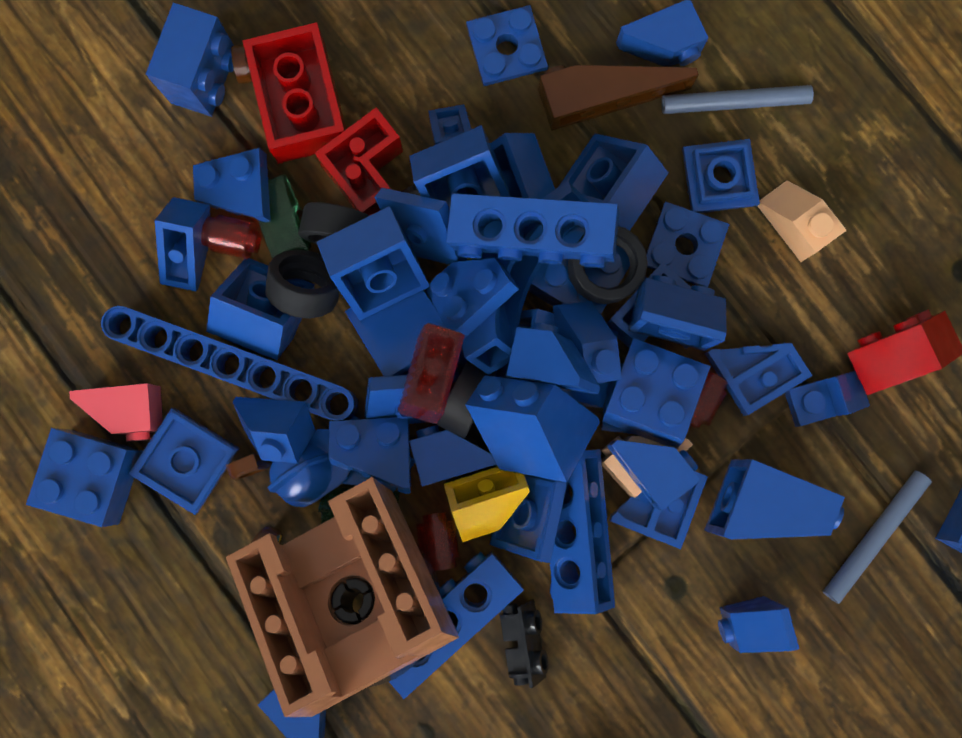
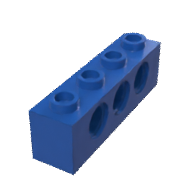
M452 194L446 243L455 251H458V256L466 258H482V253L498 254V259L522 261V256H536L539 262L545 264H563L564 258L580 260L579 264L582 266L600 268L605 266V262H615L620 213L618 204ZM492 221L502 222V229L497 236L493 238L484 237V229L488 223ZM529 225H542L543 233L538 239L533 241L523 239L524 230ZM578 226L583 228L585 235L580 242L569 244L563 240L564 233L570 227Z
M600 449L585 450L568 482H565L567 486L550 561L552 581L550 594L553 599L554 613L598 614L615 608ZM569 485L572 488V497L569 494ZM573 525L575 526V529H576V537H575V535H574V533H573V530H572V526H573ZM576 564H577V566L579 567L580 576L578 575V573H577V571H576Z
M492 550L486 556L480 551L464 566L467 573L457 582L450 578L440 587V596L446 609L453 612L457 617L458 622L454 627L459 638L422 657L404 674L389 681L403 699L412 693L524 591L522 584ZM478 583L485 587L487 595L483 601L473 603L465 597L464 591L470 584Z

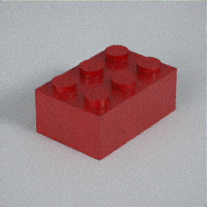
M317 22L242 40L268 149L278 164L315 155L316 151L346 130L325 42Z

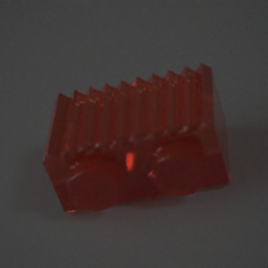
M430 323L423 326L417 339L418 342L413 353L407 381L402 392L403 396L398 407L400 414L437 424L445 412L464 334Z

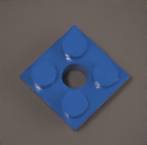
M530 5L466 21L483 87L548 70ZM507 41L513 43L517 50L510 55H504L497 50V46Z
M750 139L682 148L691 211L704 213L753 207L760 204ZM715 167L726 168L730 172L731 181L728 183L719 182L714 177L713 169Z
M665 201L646 253L647 268L656 270L663 262L684 281L708 287L729 224ZM685 237L693 243L694 251L691 255H683L677 251L675 246L677 238Z

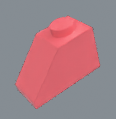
M146 383L69 391L70 399L111 434L126 435L127 442L150 440V433L156 432L163 422L161 387Z

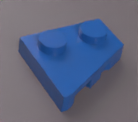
M792 343L721 350L712 349L705 353L743 416L753 413L813 376Z
M694 471L701 481L663 511L655 509L641 492L636 498L630 497L610 515L608 521L681 549L708 476Z

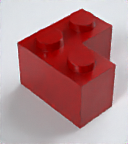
M376 107L316 151L315 155L322 168L352 207L370 216L380 211L375 200L376 194L381 188L391 189L378 170L403 152L400 136Z
M928 309L893 325L896 332L883 337L881 332L877 331L858 339L859 347L847 353L866 394L870 395L943 369L962 355V344L946 311L931 315Z

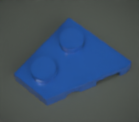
M260 148L193 165L195 201L209 204L211 208L224 209L236 215L250 216L261 222H271L267 154Z
M392 417L329 421V460L331 464L348 471H358L362 477L367 479L373 477L376 480L383 481L397 487L398 491L404 494L411 493L408 419Z

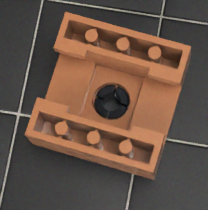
M373 477L329 500V505L335 517L288 543L280 545L277 537L269 533L226 557L284 717H313L367 687L381 685L396 679L409 670L422 657L459 638L441 599L438 578L432 563L415 542L393 492ZM359 593L365 594L363 596V605L358 610L359 613L354 612L353 600Z

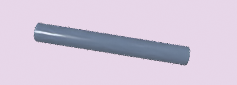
M812 85L673 94L663 95L661 105L663 114L804 105L812 103L814 91Z
M919 471L912 473L822 591L827 597L840 604L932 483L926 475Z

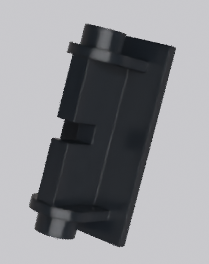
M531 599L520 606L517 603H509L499 616L503 640L518 642V647L505 649L509 678L513 679L516 686L529 683V688H534L546 678L549 664L547 653L545 650H542L540 639L542 617L540 612L536 610L534 599Z

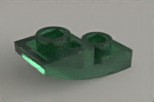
M286 174L268 180L271 222L265 223L259 220L258 222L272 259L284 251L310 249L312 247L310 242L301 238L298 234L301 221L297 211L301 208Z

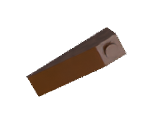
M560 65L548 69L544 75L540 76L538 91L551 131L653 101L662 98L663 95H673L689 90L699 74L697 68L575 65L566 68Z

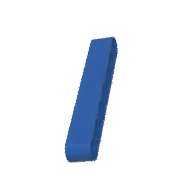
M124 306L111 307L102 316V331L112 340L275 400L298 401L295 396V389L301 382L308 381L312 387V394L306 401L302 402H306L310 413L332 421L350 420L358 412L359 403L357 397L342 386ZM130 317L131 328L125 334H121V322L125 318ZM161 330H165L167 332V341L163 346L157 348L155 346V336ZM201 342L203 354L197 361H192L189 354L190 349L196 343ZM236 355L239 358V368L235 373L228 375L225 371V362L229 357ZM272 368L276 375L275 382L270 387L263 388L260 384V375L264 370ZM344 394L349 402L348 408L343 414L335 415L330 408L331 400L336 395Z

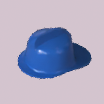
M317 429L298 463L272 462L269 471L271 484L267 487L270 492L277 493L285 502L294 507H306L337 488L348 477L350 470L335 466L329 460V429Z

